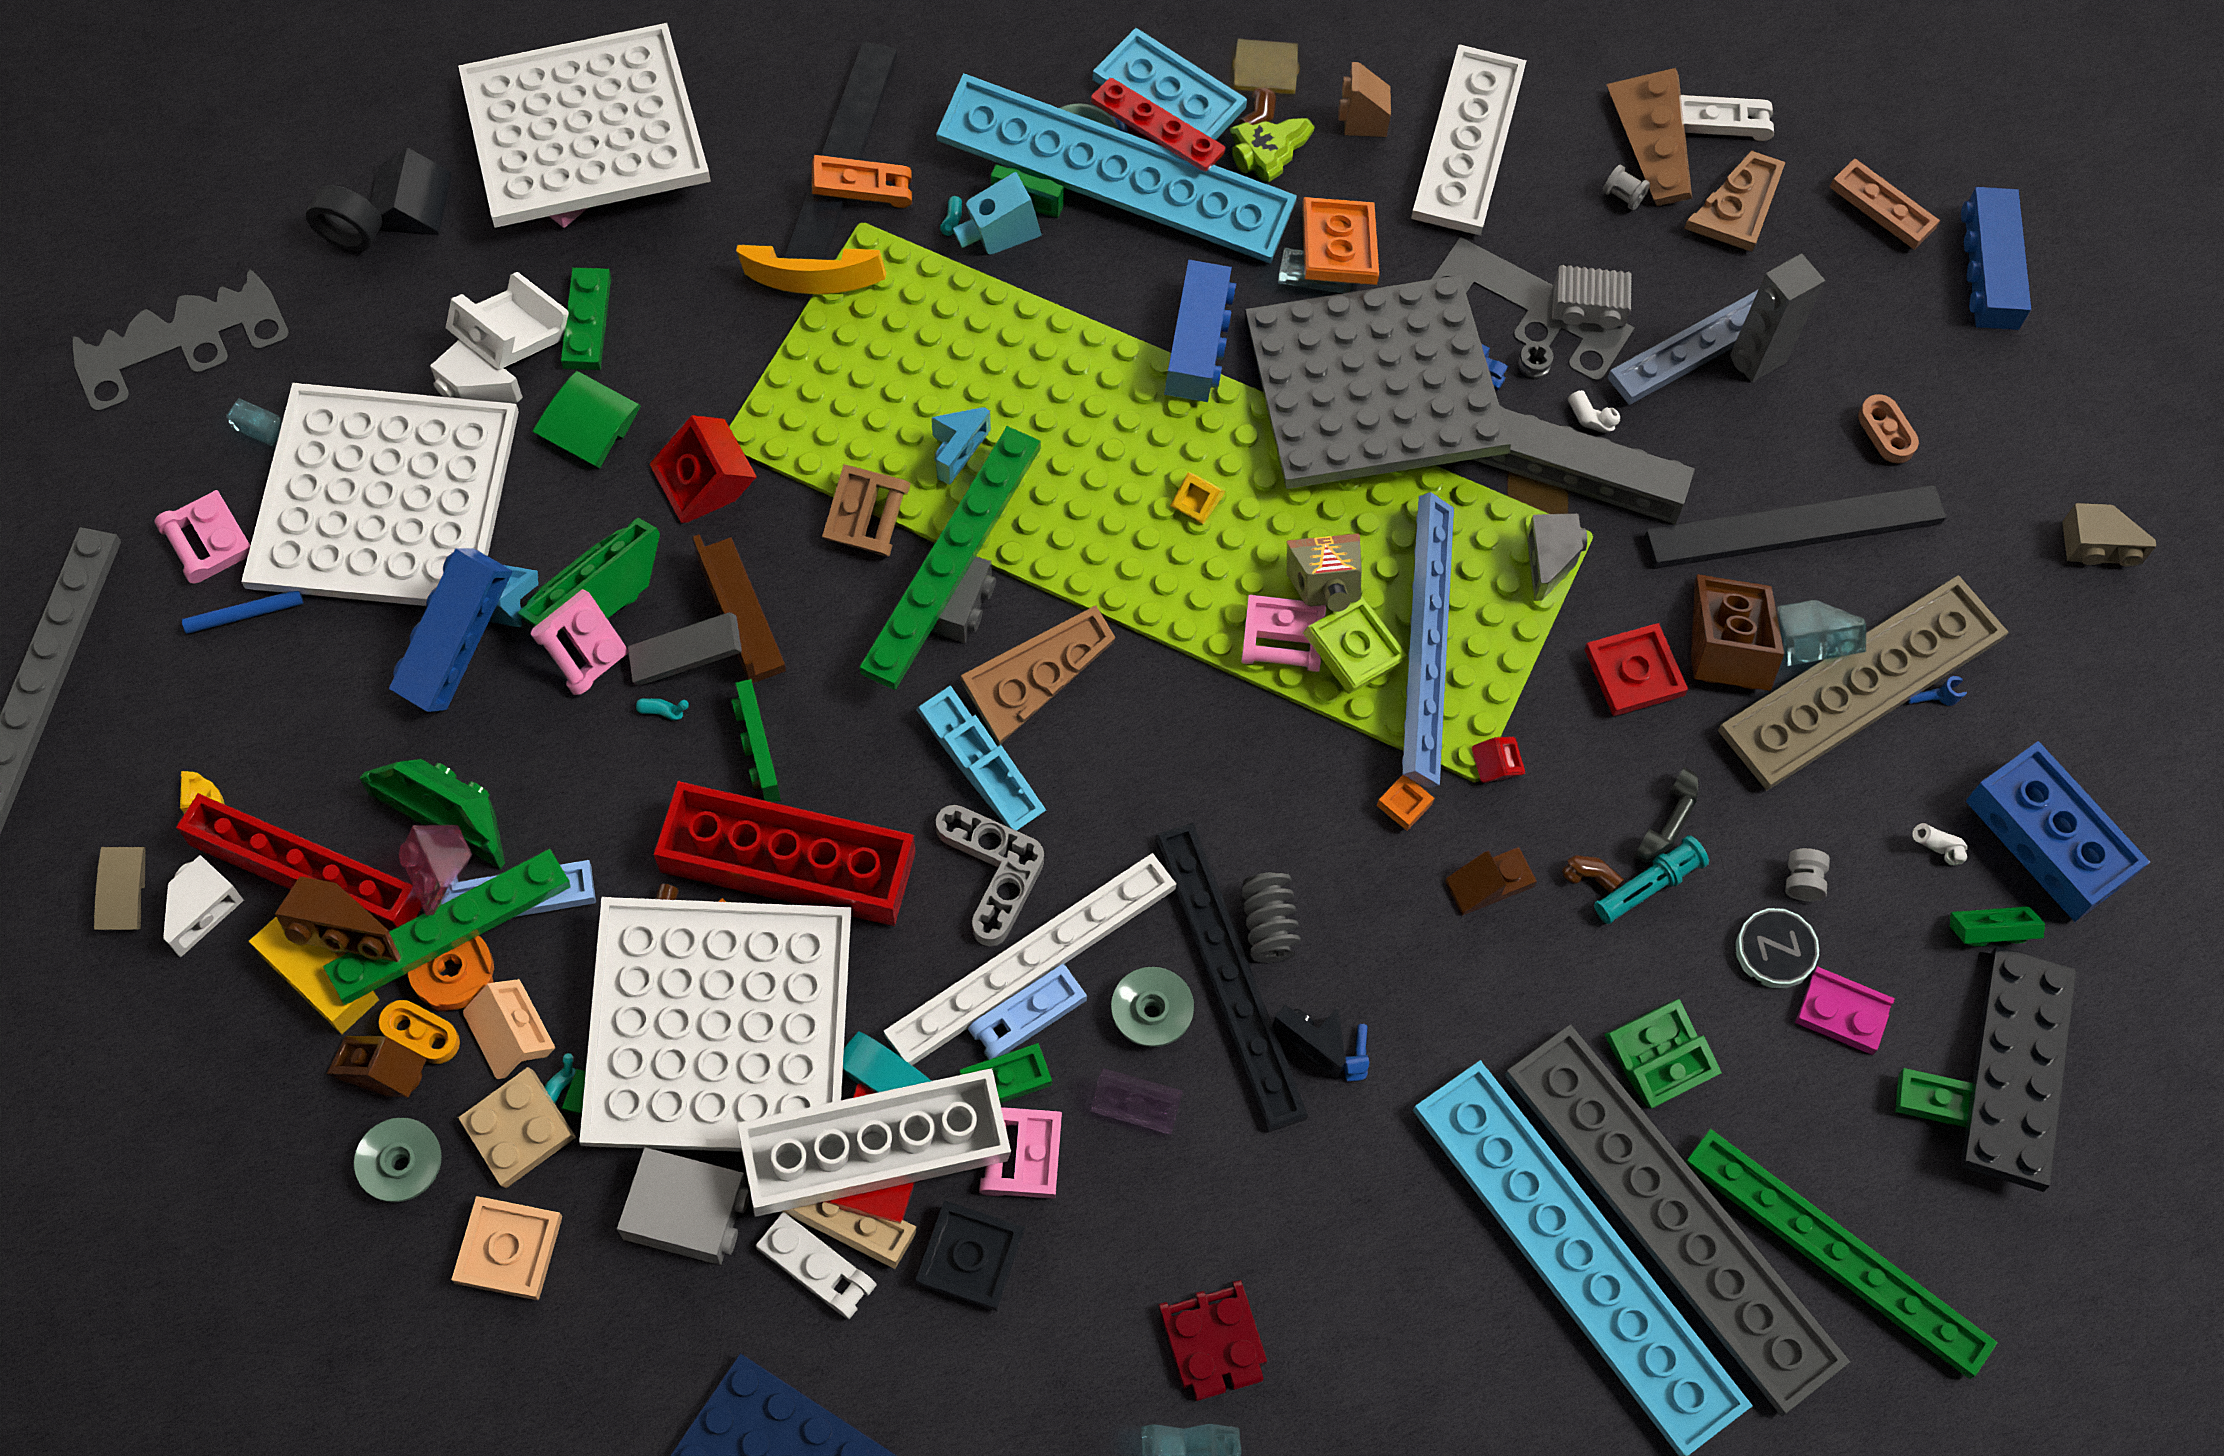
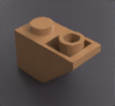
M1352 62L1350 77H1343V99L1339 100L1338 120L1344 121L1345 135L1387 137L1391 117L1390 86L1361 63Z

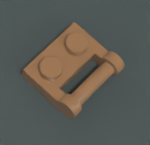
M843 464L822 537L828 541L889 557L893 546L889 543L903 495H908L911 483L899 478ZM879 488L889 490L875 539L865 535Z

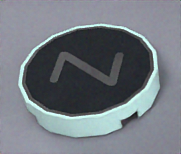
M1768 908L1754 913L1743 924L1736 939V954L1743 970L1751 978L1754 976L1757 980L1762 981V985L1770 988H1789L1800 984L1814 970L1819 957V945L1812 927L1801 916L1786 909Z

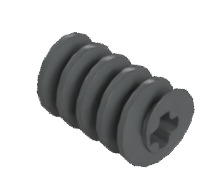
M1261 873L1252 875L1243 881L1242 897L1247 900L1244 903V911L1249 915L1246 919V926L1251 931L1248 935V941L1253 946L1250 955L1254 961L1273 963L1289 960L1296 954L1290 950V947H1294L1301 942L1300 936L1288 934V932L1297 929L1299 926L1298 921L1286 919V917L1296 912V906L1283 903L1294 897V892L1291 889H1281V887L1291 883L1292 879L1289 874Z

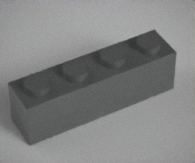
M1802 253L1765 274L1731 351L1730 357L1733 364L1751 382L1787 363L1825 283V279Z

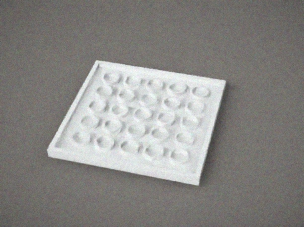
M667 23L458 66L495 228L711 182Z
M292 383L241 581L245 589L284 593L299 591L300 594L426 606L429 594L438 586L444 573L443 564L446 558L454 552L455 548H475L488 556L519 413L517 405L502 402Z
M602 897L580 1145L590 1147H646L650 1149L742 1152L738 1122L841 1101L851 907Z

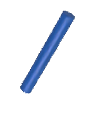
M290 591L182 619V625L185 633L189 634L302 605L304 602L299 591Z

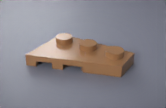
M1751 151L1731 172L1724 184L1706 199L1705 204L1697 213L1694 212L1687 220L1684 229L1753 252L1785 162Z

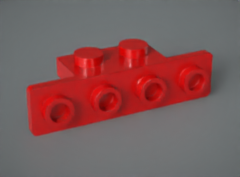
M1109 78L1091 96L1092 104L1127 124L1129 134L1161 145L1203 172L1208 171L1224 155V145L1114 78Z

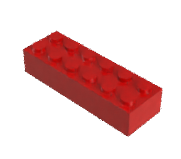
M678 781L654 852V857L660 873L800 905L851 907L852 917L895 926L916 852L913 834Z

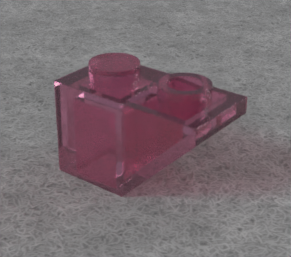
M458 825L413 826L405 843L400 847V863L406 869L413 885L414 894L419 898L426 915L435 914L458 883L472 856Z

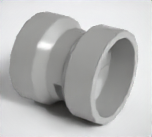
M1808 848L1791 851L1788 857V868L1791 870V876L1786 880V894L1791 898L1802 901H1819L1827 896V881L1824 879V874L1829 870V855L1825 852Z

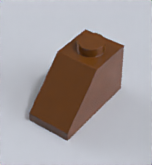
M345 1036L327 1074L385 1096L409 1098L410 1093L417 1088L421 1081V1070L427 1059L386 1036Z

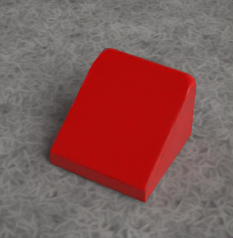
M1494 737L1472 746L1473 756L1482 782L1487 783L1525 775L1524 765L1515 737Z

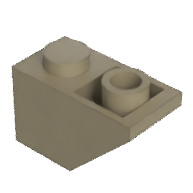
M2075 503L2062 521L2067 561L2082 562L2086 565L2119 563L2122 566L2131 567L2143 564L2156 548V540L2114 505Z

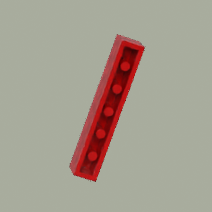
M197 793L176 827L191 847L290 890L300 876L337 883L389 932L415 919L424 905L416 888L409 883Z

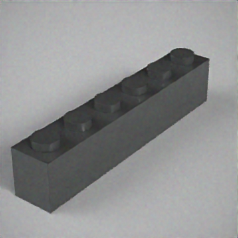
M1500 406L1511 442L1510 453L1471 459L1676 524L1684 506L1695 468L1683 465L1676 460L1660 458L1648 454L1641 449L1625 447L1613 443L1606 438L1590 436L1575 431L1571 427L1552 424L1540 420L1533 415L1517 413Z

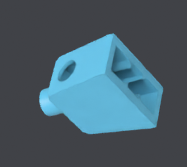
M1017 172L1010 174L970 198L966 206L971 220L953 228L961 248L981 240L988 254H994L1042 236L1032 200Z

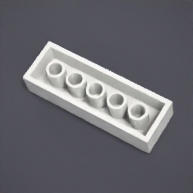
M992 1069L737 1123L755 1217L1007 1162L1011 1153Z

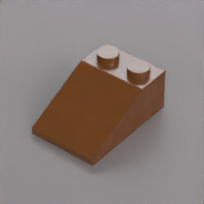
M1697 574L1694 585L1691 647L1694 679L1703 680L1708 683L1737 685L1746 689L1771 691L1784 657L1772 586Z

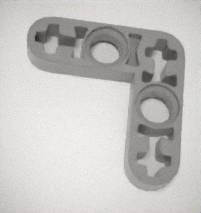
M946 806L941 809L936 818V830L940 840L949 846L998 867L972 920L973 935L976 940L982 945L996 946L1002 943L1008 936L1043 868V847L1034 838L962 806ZM955 818L961 820V827L963 829L955 828L953 832L947 831L946 821L952 823ZM976 825L977 827L973 830L972 839L969 842L967 841V831L972 832V826ZM985 833H995L1000 837L1001 844L994 850H986L979 845V838ZM1011 841L1013 842L1012 851H1008V857L1005 858L1003 856L1007 851L1008 842ZM1027 850L1032 851L1034 861L1028 860L1025 865L1020 864L1018 854L1024 855ZM1008 882L1014 883L1020 889L1017 898L1007 901L998 896L997 889L1000 885ZM996 907L1001 910L997 918L999 930L992 929L990 933H985L982 921L989 923Z

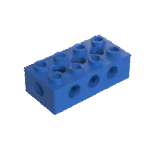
M2039 741L1980 782L1966 800L1967 804L2074 922L2078 921L2130 882L2150 863L2143 853Z

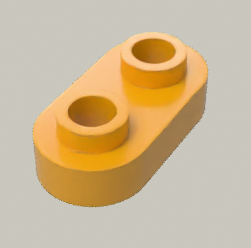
M394 1001L388 1004L380 1014L379 1027L384 1036L426 1058V1061L429 1063L441 1064L447 1062L455 1056L459 1049V1035L451 1023L410 1001ZM401 1021H410L407 1029L397 1030V1026ZM440 1038L446 1040L442 1048H432L435 1040Z

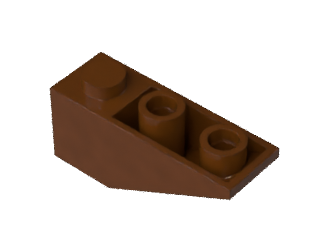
M300 876L275 913L288 941L303 946L308 944L327 948L337 953L344 951L364 955L372 960L384 959L398 962L401 958L389 931L337 883Z

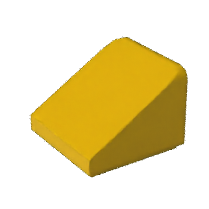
M1188 472L1170 506L1204 524L1222 499L1225 491L1205 479Z

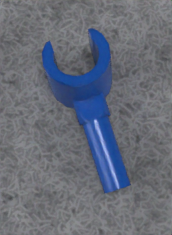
M1952 676L1940 688L1920 692L1908 700V703L1940 700L1947 706H1953L1967 692L1956 693L1952 690V688L1957 687L1963 681L1959 676Z
M1365 1024L1357 1026L1356 1056L1345 1057L1344 1073L1346 1081L1363 1080L1367 1077V1070L1369 1068V1058L1366 1055L1368 1026Z

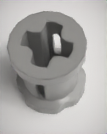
M1620 164L1607 179L1603 187V193L1606 195L1612 193L1628 203L1629 209L1635 210L1647 194L1650 182L1647 180L1641 182L1625 172V167Z

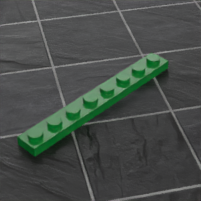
M1006 426L860 666L861 675L893 690L897 689L1040 451V440Z
M1712 1129L1706 1133L1685 1162L1695 1174L1968 1379H1972L1977 1375L1998 1343Z

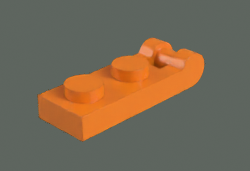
M814 155L812 160V194L891 203L892 206L897 208H905L912 204V192L908 189V185L912 182V172L909 167ZM886 181H890L894 186L886 185Z

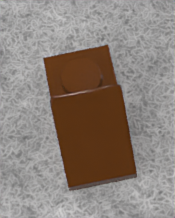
M1517 847L1495 857H1492L1489 850L1485 851L1447 877L1445 882L1462 915H1466L1535 887L1537 880L1522 851Z

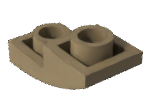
M101 847L96 883L94 930L141 929V888H145V847Z

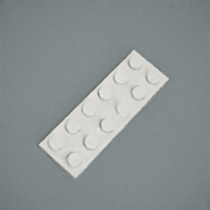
M1458 45L1411 219L1481 236L1527 60Z

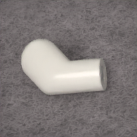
M1582 390L1568 397V402L1583 427L1601 433H1608L1613 431L1615 425L1620 422V415L1614 408L1606 407L1602 411L1593 409L1585 392Z
M1925 823L1919 824L1914 828V840L1935 852L1945 854L1944 859L1949 865H1960L1966 861L1967 854L1965 850L1968 847L1962 838L1937 830Z

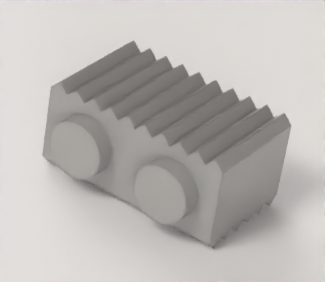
M1564 265L1559 266L1553 284L1552 319L1562 320L1569 325H1577L1584 322L1599 324L1602 328L1613 329L1618 326L1625 327L1631 311V273L1629 271L1626 273L1622 271L1616 272L1615 270L1608 271L1607 269L1602 271L1600 268L1597 270L1593 268L1587 269L1586 267L1579 268L1578 266L1573 268L1571 265L1568 267Z

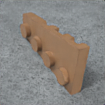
M1676 68L1606 84L1643 175L1650 182L1649 189L1656 205L1661 206L1692 199L1679 75Z

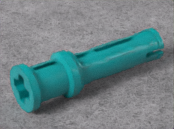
M1686 836L1681 840V845L1668 854L1660 853L1657 855L1652 867L1628 881L1602 900L1595 902L1594 907L1597 914L1606 924H1611L1615 919L1642 903L1666 885L1676 887L1682 883L1683 876L1697 867L1703 869L1709 865V858L1705 849L1693 836Z

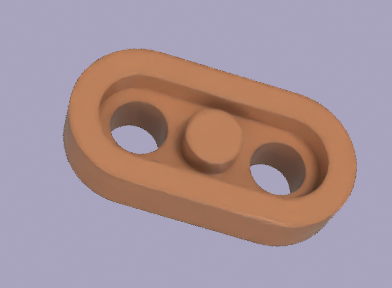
M1879 394L1868 397L1858 414L1860 424L1884 459L1892 463L1907 462L1918 448L1919 440L1917 434L1893 399ZM1873 416H1878L1881 421L1874 419Z

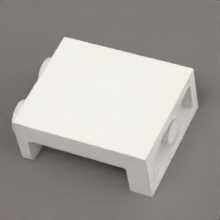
M516 272L510 275L508 288L505 292L480 303L474 304L463 294L452 298L446 329L500 370L562 341L568 311L528 279Z

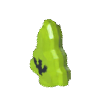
M1308 118L1288 119L1279 124L1264 121L1255 125L1245 122L1230 129L1235 146L1232 148L1233 159L1241 172L1248 173L1253 170L1263 182H1270L1283 174V166L1292 161L1293 150L1307 142L1315 127Z

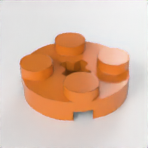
M477 936L408 972V978L419 998L431 1005L433 1009L437 1011L457 1010L467 1007L488 983H493L494 961L484 940ZM448 960H452L455 964L462 963L458 974L453 977L440 974V972L446 969L445 962Z

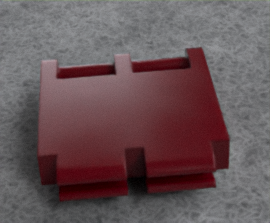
M1241 1280L1232 1282V1287L1205 1294L1204 1291L1195 1293L1196 1298L1169 1306L1167 1302L1158 1304L1183 1389L1192 1387L1196 1401L1226 1393L1223 1377H1230L1234 1390L1264 1380L1260 1366L1266 1365L1267 1358ZM1223 1298H1227V1299L1222 1300V1301L1219 1302V1303H1215V1304H1212V1305H1209V1304H1208V1303L1213 1302V1301H1216V1300H1220V1299H1223ZM1198 1306L1199 1308L1192 1311L1186 1310ZM1179 1311H1183V1312H1181V1313L1178 1314V1315H1175V1316H1172V1315H1171V1314H1173V1313H1176V1312H1179Z

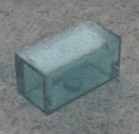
M238 398L226 415L232 429L270 446H273L279 437L282 426L280 417L245 400Z

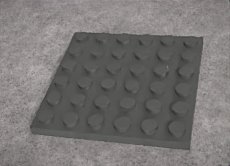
M1461 275L1245 309L1246 323L1286 489L1510 453L1511 442Z

